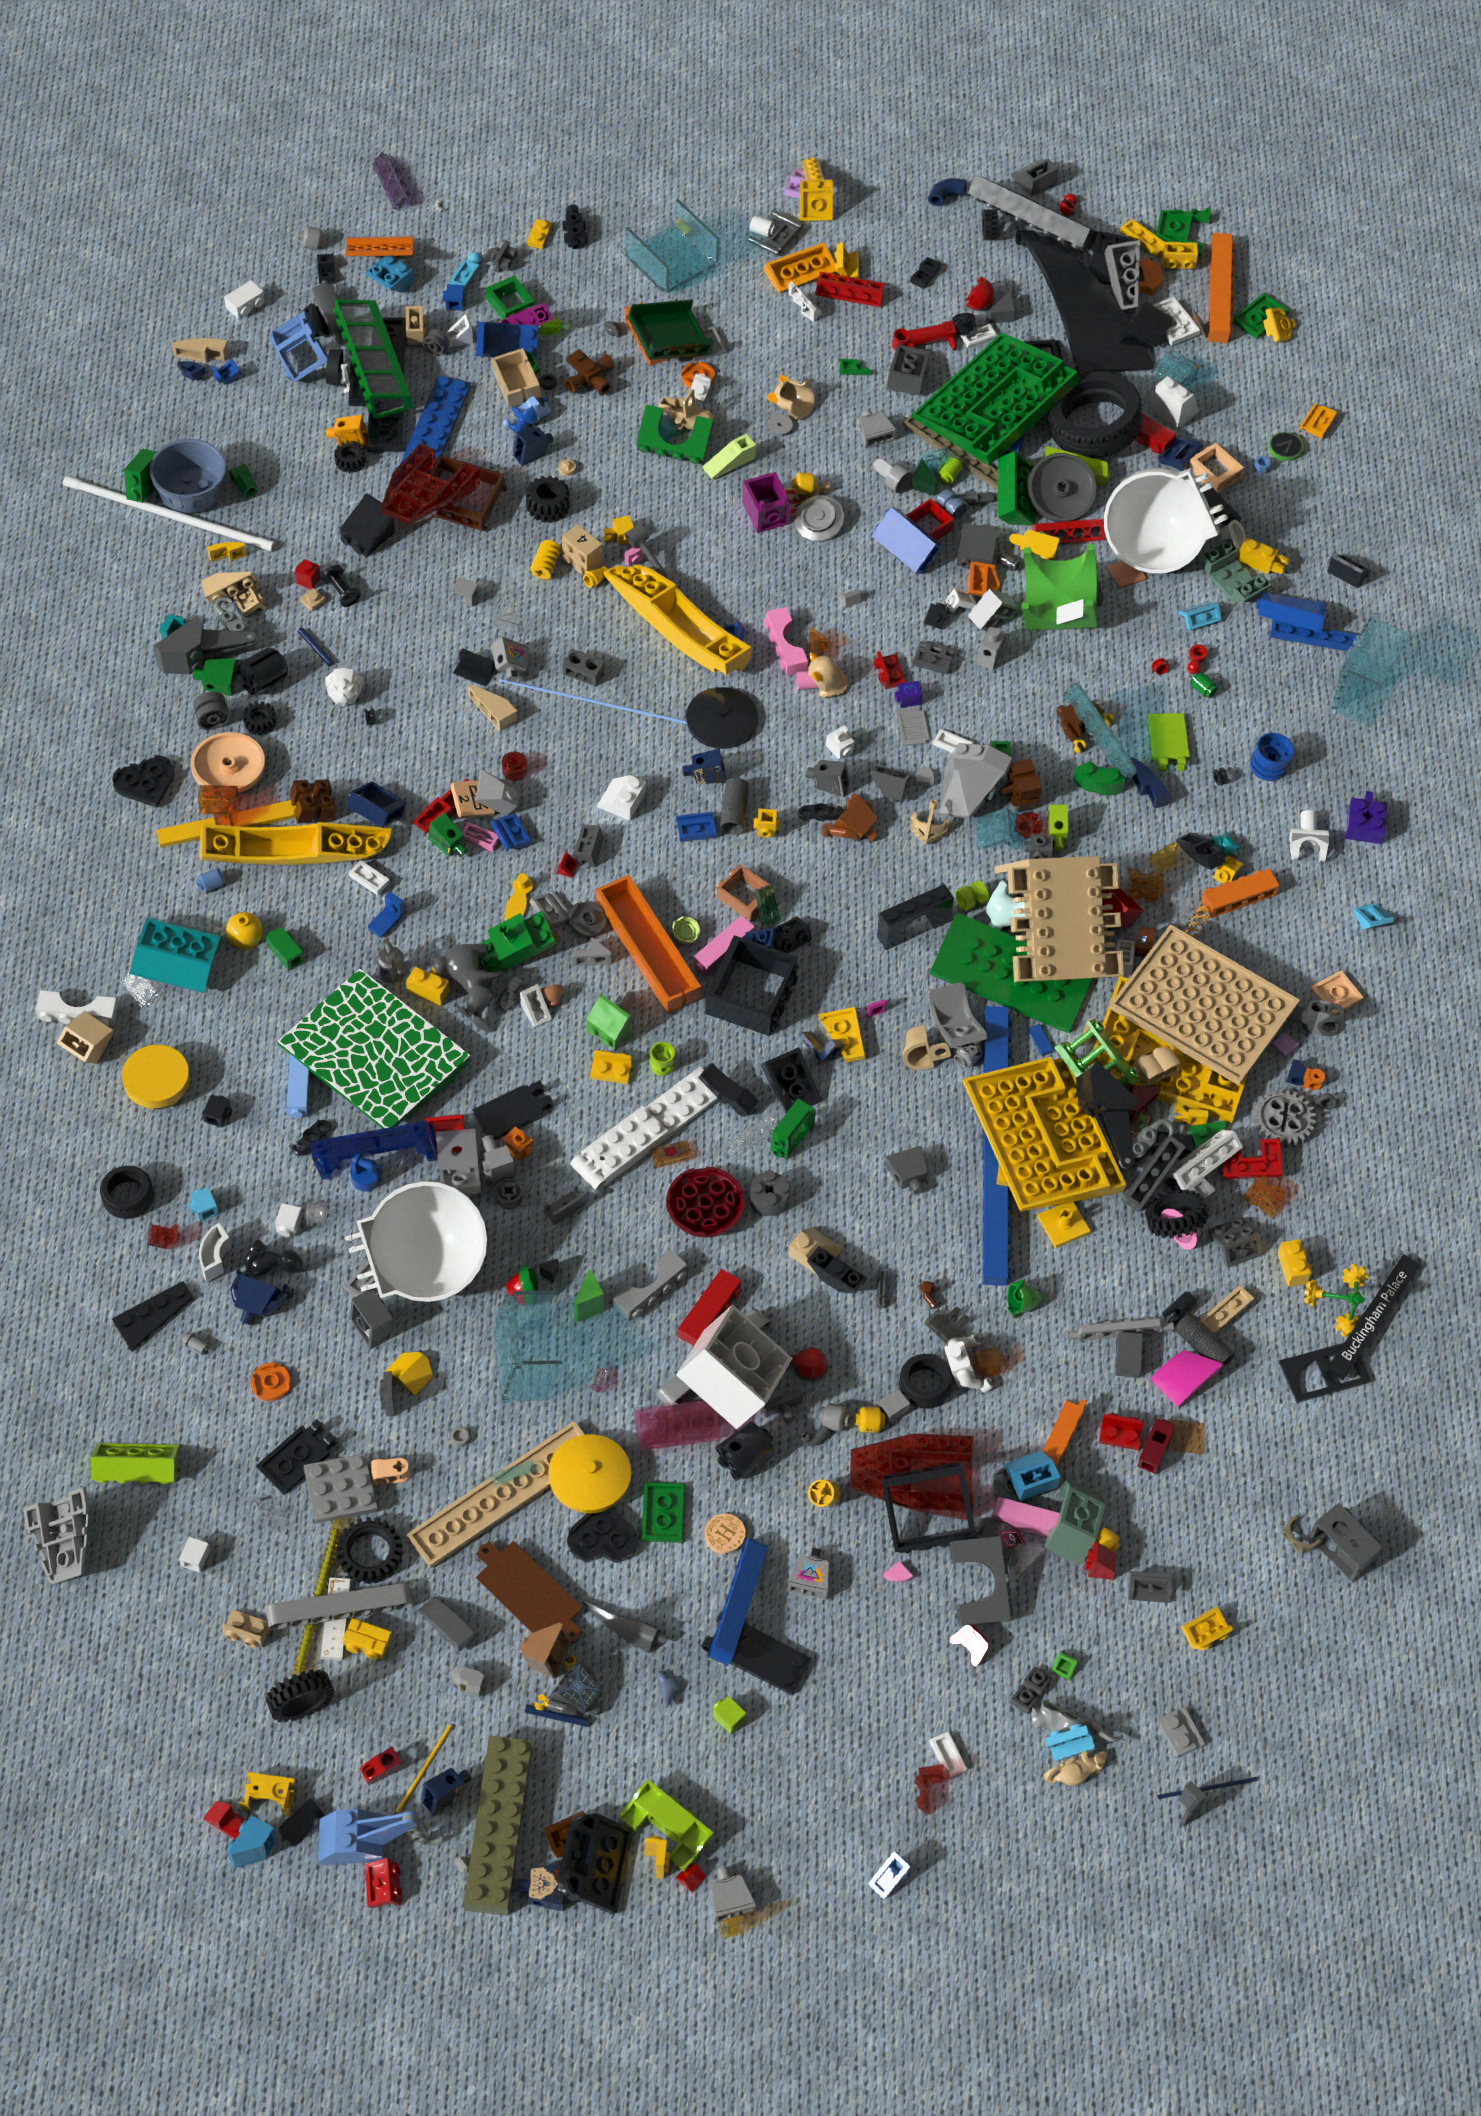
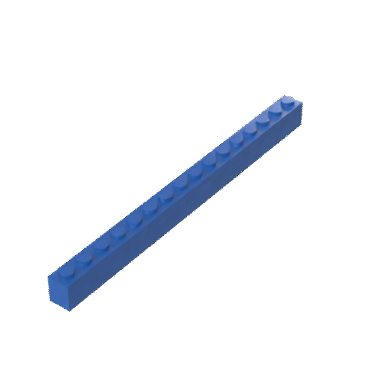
M985 1006L984 1030L987 1033V1039L984 1040L983 1073L1012 1066L1008 1063L1012 1048L1008 1047V1042H1011L1012 1032L1008 1031V1026H1011L1012 1015H1008V1007ZM983 1129L982 1285L1006 1286L1007 1279H1011V1267H1008V1262H1011V1250H1008V1244H1011V1232H1008V1227H1011V1215H1008V1210H1011V1198H1008V1192L1011 1193V1190L1008 1186L996 1184L999 1163Z

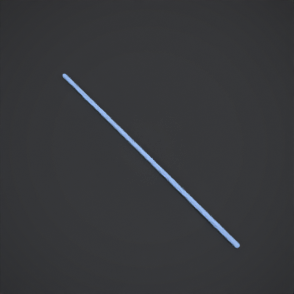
M500 679V681L686 724V721Z

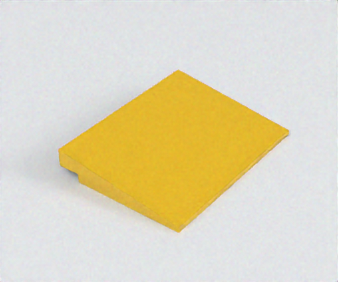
M1119 976L1110 1003L1128 981V978ZM1108 1006L1102 1023L1104 1031L1130 1067L1135 1068L1136 1060L1140 1056H1147L1152 1054L1156 1048H1163L1165 1046H1169L1180 1061V1069L1176 1073L1150 1085L1161 1088L1155 1100L1174 1106H1181L1187 1110L1195 1108L1206 1110L1209 1117L1232 1124L1247 1076L1240 1085L1235 1084L1109 1009ZM1098 1039L1096 1040L1093 1050L1096 1049L1099 1045H1101ZM1104 1051L1091 1061L1088 1066L1098 1061L1104 1067L1113 1059L1107 1051ZM1118 1066L1109 1072L1117 1080L1124 1076ZM1138 1074L1140 1081L1134 1085L1146 1086ZM1128 1081L1123 1086L1129 1091L1131 1084Z
M1047 1057L963 1078L964 1086L1020 1212L1124 1192L1126 1183L1096 1118L1086 1115L1078 1105L1076 1077L1062 1058L1053 1060L1052 1057Z

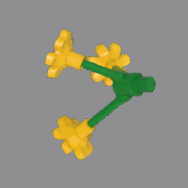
M1355 1263L1351 1264V1270L1345 1268L1343 1270L1344 1276H1342L1343 1281L1349 1282V1287L1354 1288V1292H1350L1347 1295L1326 1293V1291L1321 1290V1286H1318L1316 1280L1308 1281L1306 1284L1308 1289H1305L1307 1297L1304 1299L1305 1304H1310V1306H1315L1319 1298L1325 1297L1344 1299L1349 1304H1352L1350 1314L1345 1313L1344 1317L1338 1316L1336 1319L1339 1324L1335 1328L1337 1331L1342 1330L1341 1335L1347 1337L1348 1333L1352 1332L1359 1321L1358 1316H1354L1357 1306L1364 1302V1297L1359 1292V1286H1363L1364 1281L1369 1278V1274L1365 1273L1366 1268L1361 1266L1358 1269Z

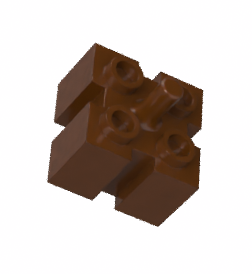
M1026 759L1012 762L1007 773L1008 779L1005 782V786L999 788L1000 794L1011 793L1012 806H1016L1018 812L1039 808V796L1042 793V785L1035 774L1032 760Z
M329 779L315 780L313 784H310L308 780L293 781L289 797L292 806H296L294 815L297 823H311L312 819H317L318 822L333 821L337 805L335 798L331 797L332 788Z

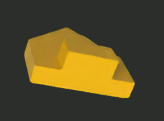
M1282 308L1267 309L1268 319L1263 321L1267 337H1273L1274 342L1290 340L1291 332L1297 324L1293 319L1290 320L1285 315L1286 312Z

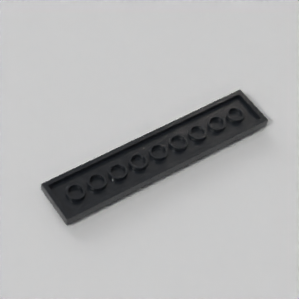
M382 318L404 376L406 318ZM371 326V346H383L377 327ZM386 354L385 370H392ZM385 374L384 393H400L394 375ZM384 399L383 406H375L376 414L403 407L404 402L403 399ZM403 411L375 420L373 414L368 413V452H402Z

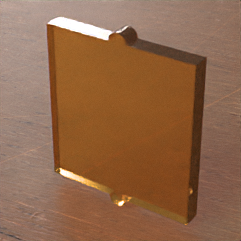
M1169 1419L1175 1425V1430L1167 1450L1203 1454V1441H1205V1437H1203L1204 1423Z

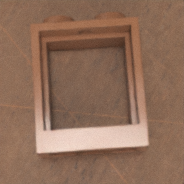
M742 864L736 869H732L728 877L724 881L721 880L716 887L717 898L749 921H752L775 898V888ZM740 880L760 893L748 906L728 893Z

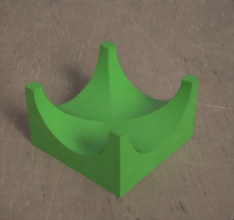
M1087 544V550L1081 556L1065 561L1041 558L1031 550V547H1024L1025 603H1022V613L1026 630L1096 628L1098 620L1099 566L1095 544ZM1084 600L1083 617L1056 624L1057 607Z

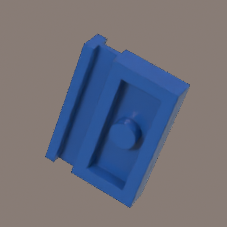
M713 812L676 816L680 842L717 837Z
M516 813L499 817L498 820L492 819L491 826L506 851L512 848L518 849L531 845V839Z

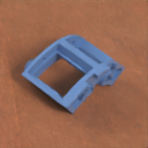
M305 310L271 331V337H269L286 368V376L289 380H293L294 383L326 363L328 354L320 340L314 338L316 333L314 323ZM309 340L320 360L297 374L287 357V353Z

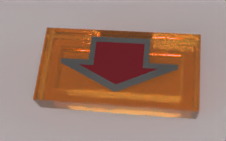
M687 1140L650 1149L655 1169L693 1159Z

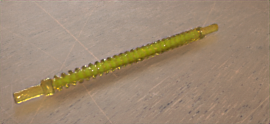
M344 1518L337 1519L331 1523L330 1537L327 1538L329 1542L326 1543L327 1547L324 1549L326 1553L323 1554V1564L320 1565L322 1569L319 1570L320 1575L317 1576L319 1580L316 1581L317 1586L314 1587L316 1590L313 1592L314 1597L324 1596V1592L327 1591L325 1587L328 1586V1576L331 1575L330 1570L333 1569L331 1565L334 1564L333 1559L336 1558L334 1554L337 1553L338 1538L340 1533L343 1532L344 1525L342 1523ZM318 1623L304 1625L306 1630L302 1631L304 1635L301 1636V1639L303 1641L299 1642L301 1647H298V1650L300 1652L296 1654L298 1658L295 1659L296 1664L293 1665L295 1669L292 1670L291 1677L293 1674L300 1675V1672L306 1669L305 1664L308 1663L306 1659L309 1658L308 1653L311 1652L309 1648L312 1647L310 1642L314 1641L312 1637L315 1636V1633L313 1631L317 1630L315 1625H318Z

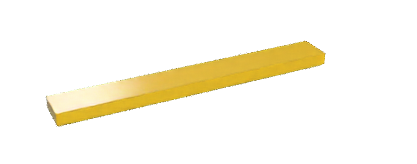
M291 800L157 829L156 832L160 848L199 840L202 824L258 827L294 819V809L296 806H292Z

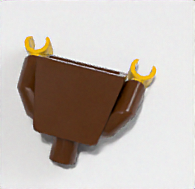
M1075 699L1067 707L1060 705L1057 709V715H1059L1061 721L1060 726L1068 739L1074 742V751L1076 753L1081 752L1078 746H1081L1084 750L1086 748V743L1083 740H1078V737L1083 738L1101 719H1103L1101 723L1104 727H1109L1114 720L1112 714H1105L1100 705L1094 701Z

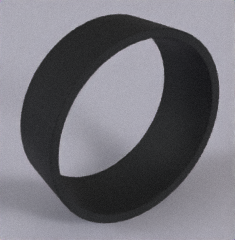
M330 349L326 365V384L337 387L340 385L342 377L341 364L344 361L343 349Z

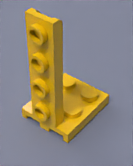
M806 158V160H802L806 180H800L799 219L800 221L833 220V180H824L819 160H816V158Z

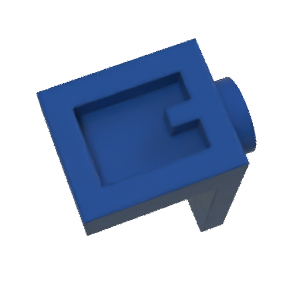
M390 891L384 896L385 908L367 926L368 930L381 938L405 914L404 900Z

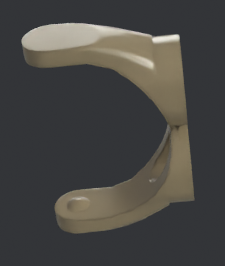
M1296 1515L1287 1523L1281 1533L1302 1554L1303 1552L1316 1549L1323 1543V1540L1320 1538L1311 1544L1296 1540L1290 1531V1527L1300 1518Z

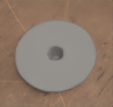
M778 414L769 418L767 427L772 433L782 435L791 431L793 422L788 416Z

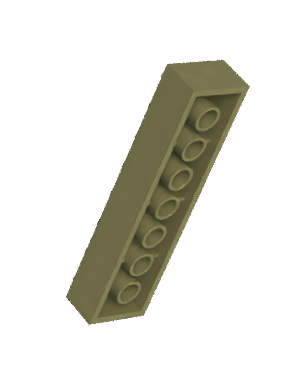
M489 1735L464 1898L465 1911L508 1916L532 1754V1740Z

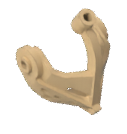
M935 799L930 801V813L927 823L918 820L919 812L914 811L911 816L912 832L923 844L939 841L950 828V818H945L944 823L941 825L931 824L933 812L937 808L938 803Z

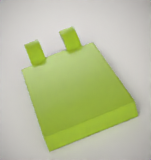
M1148 713L1152 761H1158L1159 771L1167 770L1166 765H1168V761H1176L1177 771H1184L1186 760H1189L1184 713Z

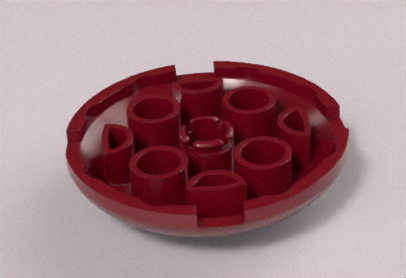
M706 1166V1168L689 1169L674 1179L667 1192L666 1207L671 1220L679 1229L695 1237L711 1238L725 1234L735 1227L743 1215L745 1199L741 1185L731 1174L719 1168ZM703 1203L709 1204L708 1206H701Z

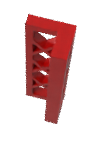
M820 271L815 295L881 307L886 283Z
M1101 518L1032 524V531H1046L1053 537H1056L1055 534L1059 529H1063L1067 535L1060 541V544L1105 540L1104 519ZM1100 526V537H1093L1089 531L1093 527ZM1076 528H1080L1085 532L1081 538H1076L1072 535Z

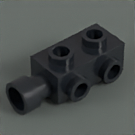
M568 205L566 207L565 221H562L563 231H566L564 233V243H568V247H572V249H581L582 246H585V242H588L587 232H584L586 230V220L582 219V213H579L577 205Z

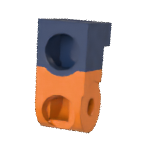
M1294 1059L1286 1082L1311 1090L1320 1089L1325 1080L1324 1072L1320 1069H1310L1301 1066V1061Z

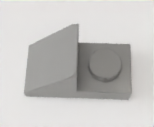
M592 937L590 950H573V966L611 964V951Z

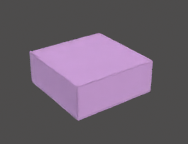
M1284 1032L1272 1042L1271 1047L1286 1058L1299 1044Z

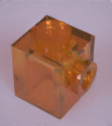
M999 1347L975 1350L973 1359L978 1376L987 1375L988 1377H994L1002 1372V1367L1005 1365V1357L1003 1353L1000 1354Z

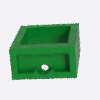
M515 275L485 288L486 300L501 319L535 305L534 299ZM516 291L524 302L506 309L499 298Z

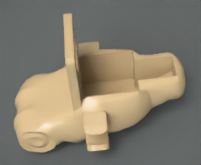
M690 389L685 398L677 397L673 399L663 397L658 403V407L663 408V412L667 414L672 422L677 424L676 429L682 430L684 427L693 430L696 416L713 419L714 421V415L709 410L702 409L696 403L697 398L695 397L694 389Z

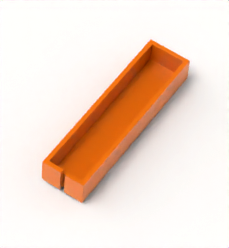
M630 875L597 888V904L604 910L603 913L667 1014L681 1008L682 1003L688 1005L701 999V985Z

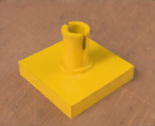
M1074 1202L1058 1205L1037 1215L1055 1249L1085 1237L1091 1232Z

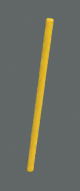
M451 1724L448 1725L396 1812L400 1813L452 1729L453 1726Z

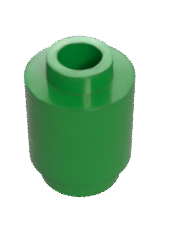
M1203 672L1195 674L1191 679V686L1204 697L1211 698L1218 690L1216 683Z

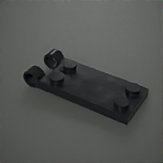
M722 1610L720 1611L719 1615H718L717 1618H716V1622H717V1623H719V1620H720V1617H721V1614H722ZM744 1623L730 1664L792 1696L812 1658ZM706 1636L701 1644V1648L708 1653L713 1637Z

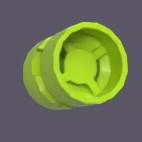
M981 880L970 883L969 887L965 885L956 889L955 898L961 909L965 912L973 909L975 905L980 906L989 901V893L985 884Z
M658 1042L650 1050V1069L656 1075L667 1076L671 1074L675 1067V1049L667 1042Z

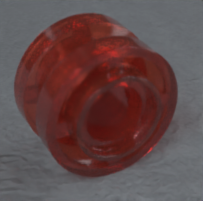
M513 751L503 756L501 761L502 774L506 779L518 781L526 776L527 759L522 753Z

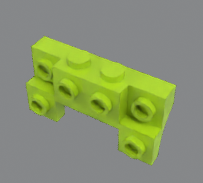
M649 1779L638 1789L631 1802L619 1815V1818L634 1829L635 1832L648 1820L678 1844L670 1853V1861L684 1872L699 1857V1853L713 1839L714 1833L696 1819V1815L690 1809L685 1810L674 1796L671 1795L669 1797Z

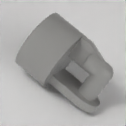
M877 459L873 464L874 469L885 477V485L896 493H900L907 488L912 480L913 473L901 463L893 467L885 460Z

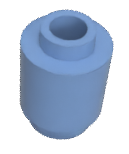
M213 869L198 875L196 883L199 890H203L206 893L222 887L226 880L221 869Z

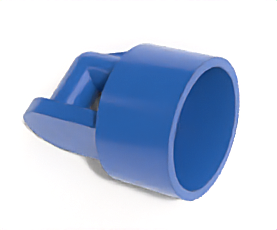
M356 1153L350 1170L351 1182L360 1191L374 1190L381 1180L379 1165L372 1159L363 1158L361 1153Z

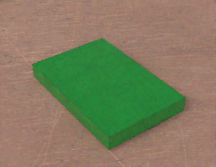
M1263 293L1234 316L1233 323L1255 339H1258L1266 333L1263 321L1268 319L1267 309L1282 308L1286 312L1285 315H1288L1290 310L1266 293Z
M644 1482L641 1541L683 1543L685 1484Z

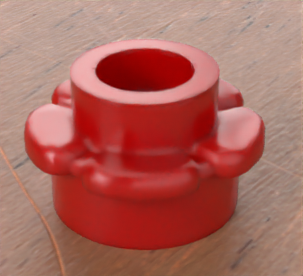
M1164 658L1156 659L1153 662L1152 671L1156 672V674L1162 675L1168 671V661Z

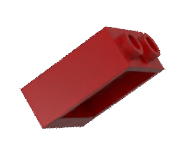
M931 498L906 514L915 523L928 514L935 518L941 524V526L929 533L935 540H939L953 530V516Z

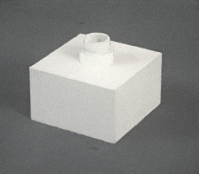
M731 1305L703 1331L676 1375L737 1429L767 1403L793 1358L734 1305Z

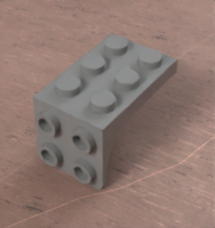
M962 982L928 991L932 1025L948 1043L950 1048H960L965 1044H976L981 1042V1040L987 1039L986 1031L970 1011L965 985Z

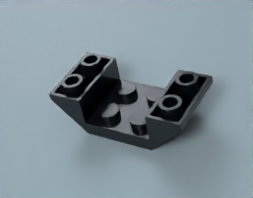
M1099 231L1089 271L1100 283L1111 285L1105 257L1107 246L1132 242V237Z

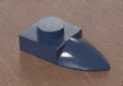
M190 361L177 362V367L182 371L183 376L191 380H197L206 373L205 367Z

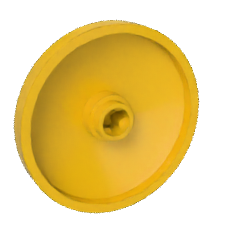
M586 1434L567 1440L555 1451L549 1465V1483L555 1497L566 1507L581 1513H598L612 1508L625 1496L631 1481V1466L625 1451L613 1440L600 1435Z

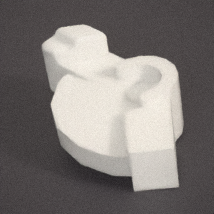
M345 363L341 364L344 384L346 383L347 388H344V392L349 393L350 371L348 364Z

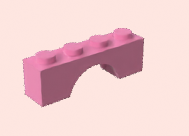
M783 607L767 611L764 625L766 630L769 629L770 631L769 638L771 643L775 644V655L780 657L781 670H785L787 676L795 675L796 672L807 671L808 660L803 648L790 645L784 638L792 630V619L788 608Z

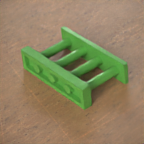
M1096 1019L1089 1020L1086 1024L1090 1029L1071 1044L1065 1041L1055 1047L1075 1077L1087 1068L1091 1061L1104 1051H1107L1113 1060L1106 1064L1104 1068L1110 1072L1118 1066L1124 1075L1118 1079L1122 1085H1125L1128 1081L1131 1085L1140 1081L1137 1071L1129 1066L1105 1033L1102 1023ZM1095 1035L1101 1045L1083 1059H1079L1075 1054V1050Z

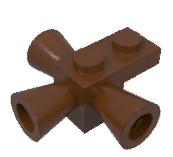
M580 349L566 357V362L577 371L576 375L564 379L565 386L571 393L574 394L582 385L588 390L595 387L601 396L610 391L612 382L601 377V373L614 369L613 360L608 354H604L596 363Z

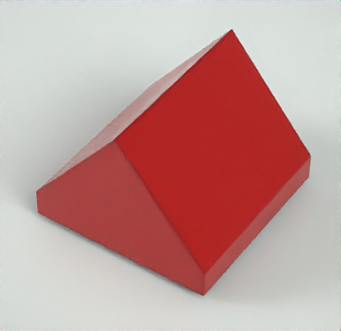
M565 852L556 873L572 878L578 863L568 852Z
M693 1863L685 1872L682 1870L675 1879L692 1893L706 1878V1875L699 1865Z

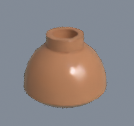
M551 985L540 989L548 1007L559 1005V1000L563 995L562 985Z

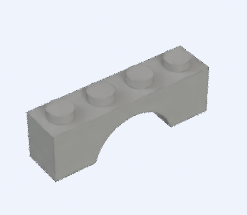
M671 1249L656 1261L658 1277L651 1285L644 1288H634L626 1285L612 1297V1306L628 1321L633 1317H639L647 1305L652 1306L657 1301L658 1296L662 1293H668L676 1281L681 1282L686 1277L687 1264Z

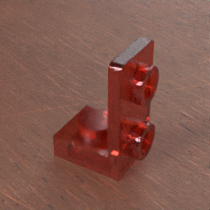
M943 1764L918 1768L919 1775L916 1776V1784L919 1788L917 1805L925 1815L931 1814L929 1782L938 1784L942 1783L943 1780L950 1779L949 1770Z

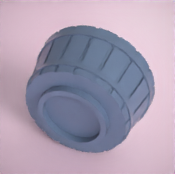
M188 438L170 442V444L168 443L160 448L153 456L149 470L152 482L158 490L162 501L169 508L177 512L192 514L211 508L220 498L226 474V462L220 450L214 445L203 440Z

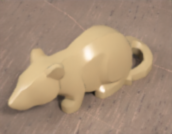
M1086 1750L1079 1755L1078 1760L1074 1756L1048 1770L1044 1774V1779L1051 1784L1063 1782L1069 1786H1078L1090 1774L1094 1772L1096 1774L1101 1773L1106 1763L1108 1752L1100 1751L1094 1757H1088L1089 1752ZM1058 1770L1060 1771L1057 1775L1053 1776Z

